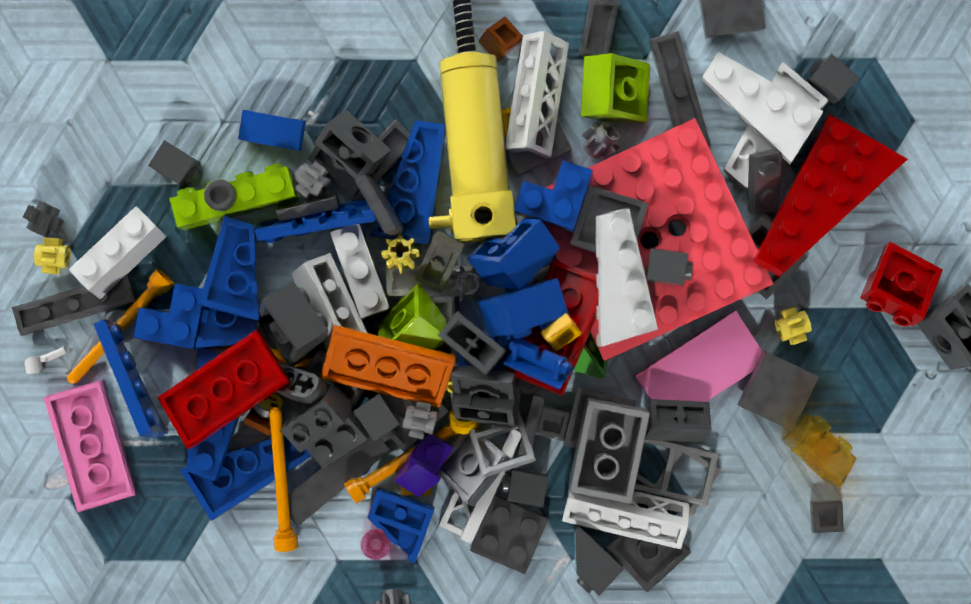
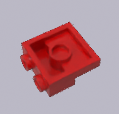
M890 241L884 246L875 270L870 273L860 299L867 302L866 306L871 311H884L894 316L893 321L900 326H915L925 318L943 269Z

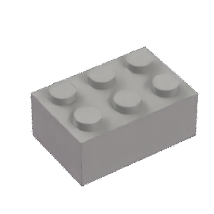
M586 397L568 484L570 492L631 504L650 415L647 409Z

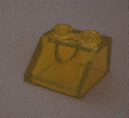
M806 414L795 425L793 431L790 430L782 438V441L824 482L840 488L857 459L850 452L853 447L841 436L836 439L828 431L831 426L821 416L817 415L814 417Z

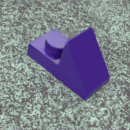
M425 433L424 438L420 439L393 481L419 497L440 481L441 478L437 472L454 448L435 434Z

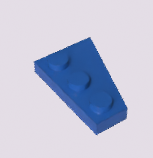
M224 216L198 305L258 322L259 312L253 224Z

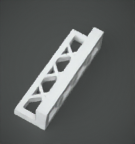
M545 30L523 35L505 148L512 153L529 151L543 158H550L554 143L569 43ZM551 45L557 47L555 61H553L550 54ZM547 73L550 74V77L552 79V87L550 90L548 89V86L546 84ZM542 102H545L548 109L545 119L541 112ZM539 130L543 136L542 147L536 145L537 132Z
M486 424L483 431L491 429L493 424ZM516 429L508 432L504 443L497 445L510 458H512L521 439L520 430ZM505 471L499 474L473 507L471 513L468 504L463 499V503L455 505L459 495L454 491L439 526L460 535L461 540L472 544ZM462 507L465 508L468 516L464 529L447 522L452 511Z
M569 490L562 521L681 549L688 528L689 503L634 491L632 502L628 504L573 493ZM637 504H645L649 509L641 508ZM667 510L679 512L681 517L671 515Z

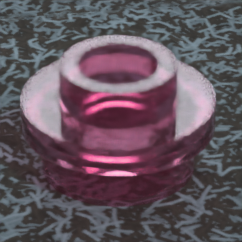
M372 529L364 534L361 540V549L366 557L378 560L389 553L391 541L386 537L383 530ZM379 539L382 546L379 549H374L371 546V540Z

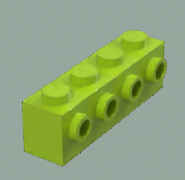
M282 163L265 167V172L254 175L253 171L237 174L235 176L236 180L229 182L236 190L237 199L233 207L226 211H217L207 205L204 199L205 189L195 191L194 187L179 190L177 191L178 196L169 198L177 228L188 230L221 221L224 216L232 218L298 200L300 198L297 191L294 190L296 183L293 182V172L288 166L283 167Z

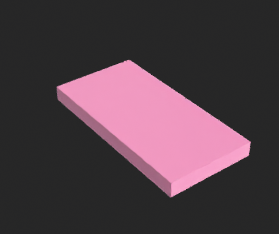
M733 311L636 374L635 378L649 399L707 402L753 372L763 351L737 311Z
M99 380L43 397L77 513L137 495V489L105 381Z

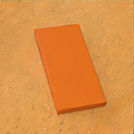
M334 325L320 378L414 402L429 403L431 406L439 408L455 364L456 356Z

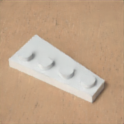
M720 52L716 54L702 76V81L728 106L737 111L741 118L749 126L751 125L771 147L782 152L783 159L789 165H791L823 114L822 110Z
M784 62L781 63L772 82L821 110L827 104L828 99ZM748 125L726 164L724 172L747 191L749 154L775 148L771 147L751 125Z
M621 209L597 216L596 257L598 258V275H596V287L599 289V306H597L599 334H597V346L602 347L657 330L658 327L630 210Z

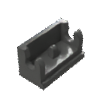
M650 399L648 401L649 404L646 409L650 415L644 440L703 443L712 430L709 402Z

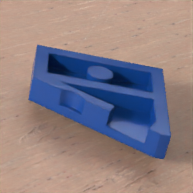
M378 487L367 518L377 528L382 529L386 537L393 544H397L408 555L407 558L411 562L416 563L435 507Z

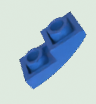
M242 110L238 139L301 151L306 121Z

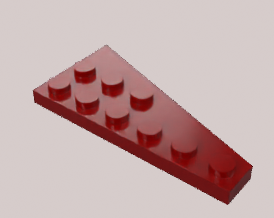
M830 114L825 119L753 262L780 277L908 159Z

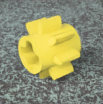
M398 234L397 239L393 241L386 239L388 250L381 251V256L383 259H389L386 263L387 269L390 270L394 267L399 270L400 274H403V270L409 267L415 269L413 258H419L420 254L419 250L412 249L415 245L414 239L411 238L407 241L402 238L401 234ZM399 251H404L403 257H397Z
M45 237L44 244L36 245L34 263L36 266L42 267V273L61 274V268L69 267L71 249L69 246H63V239Z
M796 307L779 311L781 318L775 320L774 324L782 342L789 340L790 345L807 341L805 334L811 332L812 327L804 310L797 312Z

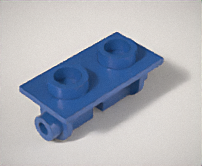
M513 338L509 346L512 352L504 361L505 365L557 389L562 387L574 370L571 363L567 362L566 357H560L547 350H544L542 353L539 351L538 346L525 341L524 338H519V340Z

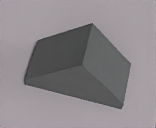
M458 311L438 335L485 375L489 373L506 352L505 349Z

